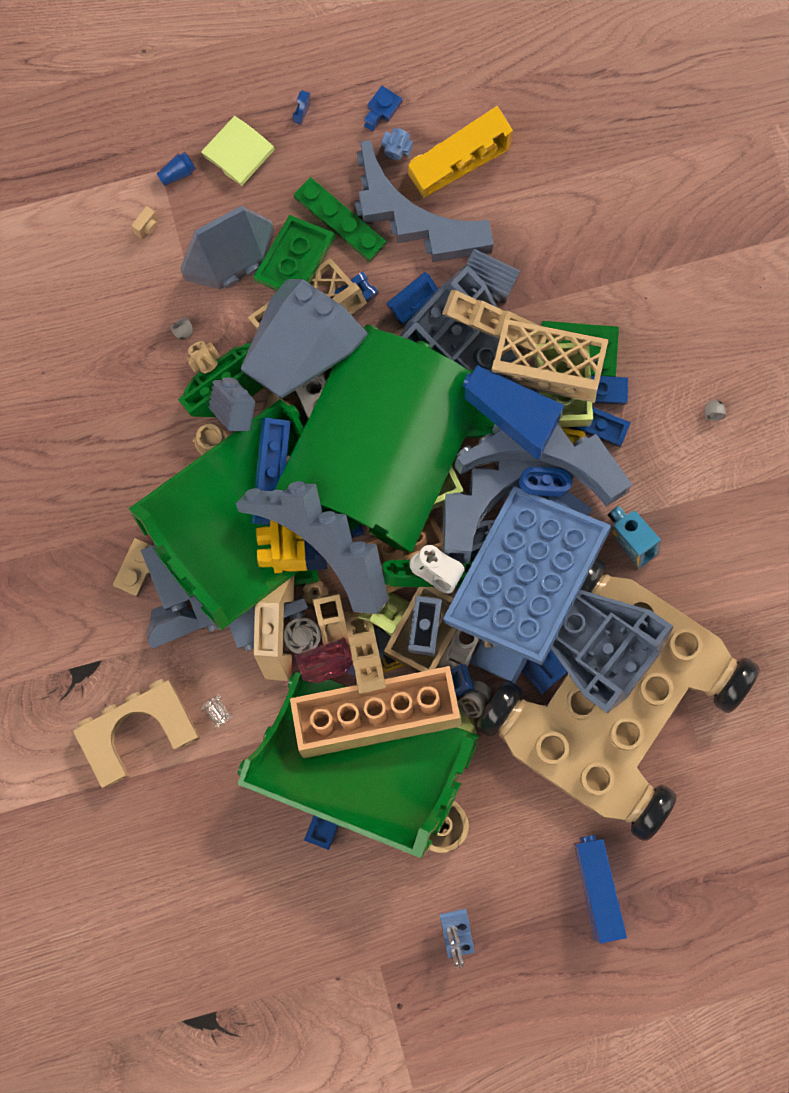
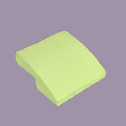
M234 115L201 153L207 160L221 168L226 176L242 186L272 154L275 148L263 136Z

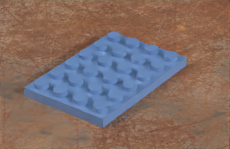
M513 486L443 618L444 624L542 665L611 530V525L540 496L527 494L522 489Z

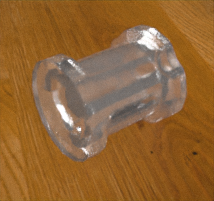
M216 695L200 707L201 711H205L213 722L212 727L214 730L234 718V715L228 713L220 701V695Z

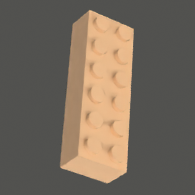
M450 666L384 679L386 688L359 694L358 686L354 685L291 698L290 702L300 754L303 758L462 726Z

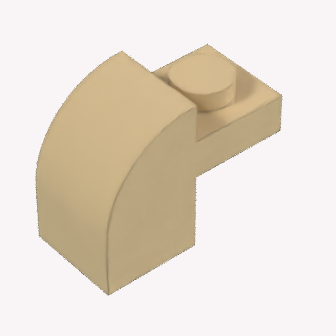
M339 592L313 598L324 649L349 644Z

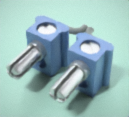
M466 909L439 914L448 958H453L454 965L458 969L457 957L462 968L464 966L462 955L475 953Z

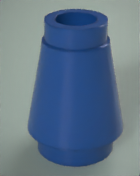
M186 152L182 154L177 153L157 172V175L163 185L166 186L192 175L191 172L196 170V167Z

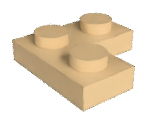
M134 538L112 585L113 587L138 597L148 574H150L141 550L152 545Z

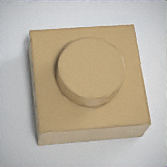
M146 206L131 225L134 234L142 240L147 234H152L157 227L158 219L155 211Z

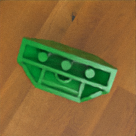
M251 343L232 348L217 359L218 364L212 371L208 373L199 372L192 377L183 395L178 399L191 417H216L208 408L211 405L209 401L211 400L210 396L213 390L211 387L214 385L212 382L215 380H223V378L236 379L240 386L248 391L251 397L264 388L260 383L241 371Z

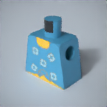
M617 506L609 512L607 516L614 523L613 537L637 569H640L659 555L661 539L636 511H632L627 515L620 506Z

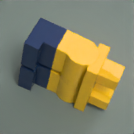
M270 520V526L256 528L258 546L271 544V548L257 549L259 567H273L274 573L328 569L326 559L310 543L292 530Z

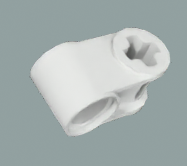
M433 545L424 546L419 553L410 559V568L415 575L433 585L438 591L446 594L453 593L464 572V567L459 561L452 559Z
M457 630L438 667L450 666V669L459 665L449 659L466 664L468 667L478 638L474 636V641L471 644L464 645L459 640V634L463 631Z

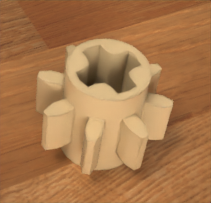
M199 341L188 349L190 356L186 357V360L194 372L200 370L201 373H208L217 366L218 362L216 359L220 355L211 342L206 345L204 341Z

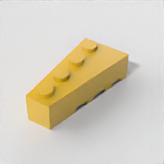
M496 106L443 142L434 146L425 154L414 157L410 164H408V175L424 199L509 151L513 130L499 107Z

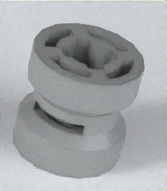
M474 681L472 682L474 689L463 694L458 701L459 710L469 718L480 717L485 710V706L493 698V693L489 686L483 682Z

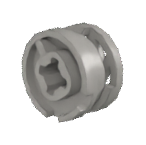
M297 618L286 626L284 641L287 648L293 654L308 656L318 649L321 643V633L314 621L308 618Z

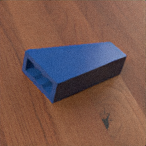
M477 365L473 374L469 372L463 382L465 399L529 454L539 460L562 417L564 405Z
M596 835L580 837V843L574 844L593 939L600 944L626 939V930L604 840H596Z

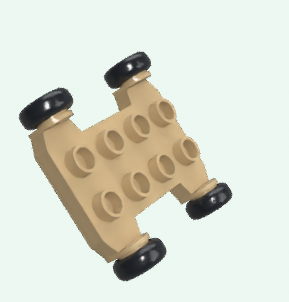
M596 557L580 590L651 610L673 625V629L657 660L628 698L608 714L584 697L569 674H567L547 706L527 702L524 699L519 700L522 695L521 688L510 681H506L500 686L479 717L477 728L487 736H493L500 731L498 736L503 739L515 759L599 816L623 820L626 823L632 822V834L642 841H648L658 832L668 818L677 797L675 792L665 785H659L653 790L654 787L646 781L637 768L644 755L687 690L704 693L709 697L715 694V706L725 713H731L741 704L753 687L760 669L756 663L748 658H742L736 663L737 660L731 657L721 638L632 579L611 577L608 574L603 575L606 566Z

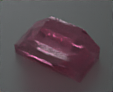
M345 638L294 655L303 681L320 683L341 676L353 665L352 655Z

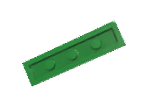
M309 177L294 193L295 200L369 263L386 245V240L312 177Z

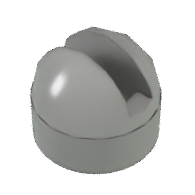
M186 317L176 321L170 327L174 336L180 340L190 338L193 333L192 324Z
M711 400L706 404L705 419L718 421L726 417V409L721 401Z

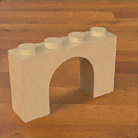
M163 679L152 683L149 685V691L140 694V692L131 694L125 698L126 703L119 707L113 704L101 711L102 716L94 720L92 717L86 718L77 724L79 728L73 730L101 788L107 789L129 777L115 747L116 731L119 725L129 716L143 713L155 717L160 722L173 749L176 751L200 739L172 682L169 680L164 682Z

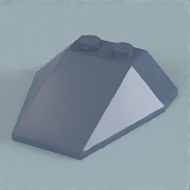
M240 206L195 230L180 267L184 279L220 290L224 287L231 288L235 286L239 279L246 275H255L270 249L274 235L273 223L270 219L244 206Z
M465 265L443 283L407 322L400 336L416 343L417 341H423L429 344L432 350L458 363L465 369L474 371L478 365L492 372L500 339L442 314L451 290H457L476 300H482L497 307L485 282L468 265ZM512 350L504 353L501 357V361L509 363L518 359Z
M287 279L271 297L242 364L241 371L282 399L350 356L363 342L368 333L342 305L303 279Z
M580 590L551 650L584 697L608 714L628 698L657 660L673 629V625L651 610Z

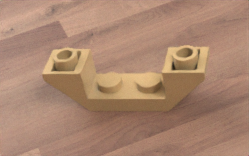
M294 576L255 605L254 657L265 679L289 681L292 674V654H283L284 603L294 601Z

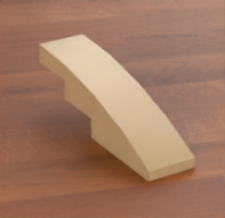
M451 290L442 313L449 318L500 339L505 319L537 325L510 311L501 310L457 290ZM508 328L507 335L512 342L523 337L519 330ZM538 334L532 339L536 344H545L547 338L544 335ZM527 341L518 346L528 351H533V348Z
M351 610L344 612L359 694L384 689L386 684L373 623L357 618L361 612H353Z

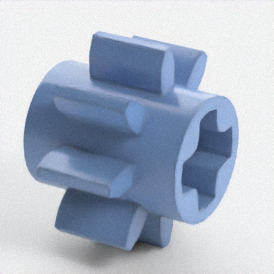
M393 128L391 133L385 132L381 141V147L385 148L384 154L394 160H401L403 155L409 157L413 147V141L409 140L410 134L399 128Z

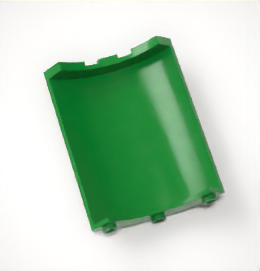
M366 324L363 328L368 335L350 356L334 365L275 490H283L284 492L291 483L302 481L304 484H316L321 506L333 510L335 514H346L348 523L355 525L357 521L369 527V534L380 539L393 549L412 552L477 411V408L465 399V388L463 387L467 374L469 372L473 374L474 371L465 369L458 363L432 350L431 346L423 341H417L416 343Z
M281 399L254 417L249 431H235L129 508L143 535L149 534L155 546L152 549L186 594L190 598L195 596L203 605L200 608L201 611L221 631L299 572L283 571V573H274L273 567H259L257 549L271 548V544L258 546L256 528L270 525L251 523L252 514L238 512L236 502L245 495L246 491L255 488L262 418L290 421L287 456H291L304 428L299 420L300 414L292 404L288 405ZM321 506L323 513L328 511L333 512V510ZM357 521L355 525L348 523L350 532L360 526L361 523Z
M304 668L293 673L287 686L290 689L272 727L268 726L262 743L254 753L240 763L237 775L240 776L237 785L422 858L432 845V840H429L431 834L438 835L461 787V783L457 782L459 775L463 774L464 769H468L480 736L455 727L303 758L298 750L290 699L349 686Z

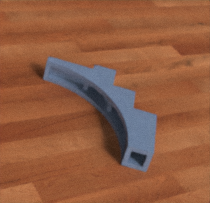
M371 140L361 141V151H357V160L359 167L364 166L365 175H361L363 191H359V200L355 201L357 216H362L364 223L389 220L391 234L397 236L398 243L424 239L426 255L431 254L432 262L468 257L473 249L484 254L492 253L494 243L489 220L462 221L448 219L429 213L411 203L395 189L384 175L376 160Z
M494 424L492 430L494 435L489 433L479 441L480 444L473 448L468 446L462 449L457 454L458 457L455 463V468L460 475L477 466L496 461L524 460L543 463L567 471L571 476L577 478L591 489L606 507L628 494L632 487V483L597 434L590 438L584 436L573 445L559 424L555 428L539 460L534 458Z
M506 460L496 461L495 470L486 467L473 468L469 481V495H464L463 493L445 495L443 504L442 552L461 564H469L473 538L477 528L486 514L499 501L509 496L513 486L521 489L519 478L523 471L528 467H555L539 462Z
M302 481L291 483L284 492L283 490L261 491L258 488L246 491L245 495L236 502L238 512L258 515L275 521L310 543L326 559L338 575L348 594L353 612L377 614L389 600L377 545L367 544L362 541L353 543L346 514H335L332 511L322 512L316 484H304Z
M155 545L142 549L141 553L164 609H171L172 613L186 608V602L190 601L201 629L208 628L209 632L219 629L201 611L200 608L203 605L195 596L190 598L173 578L152 549ZM305 599L284 604L283 619L289 617L290 621L304 617V611L308 610ZM255 606L229 625L238 649L243 647L245 651L254 649Z

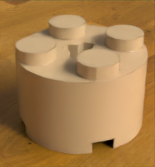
M454 801L445 819V824L449 825L448 830L444 829L438 835L431 834L429 840H432V845L428 850L437 853L450 852L458 848L466 839L469 821L465 811L457 802Z

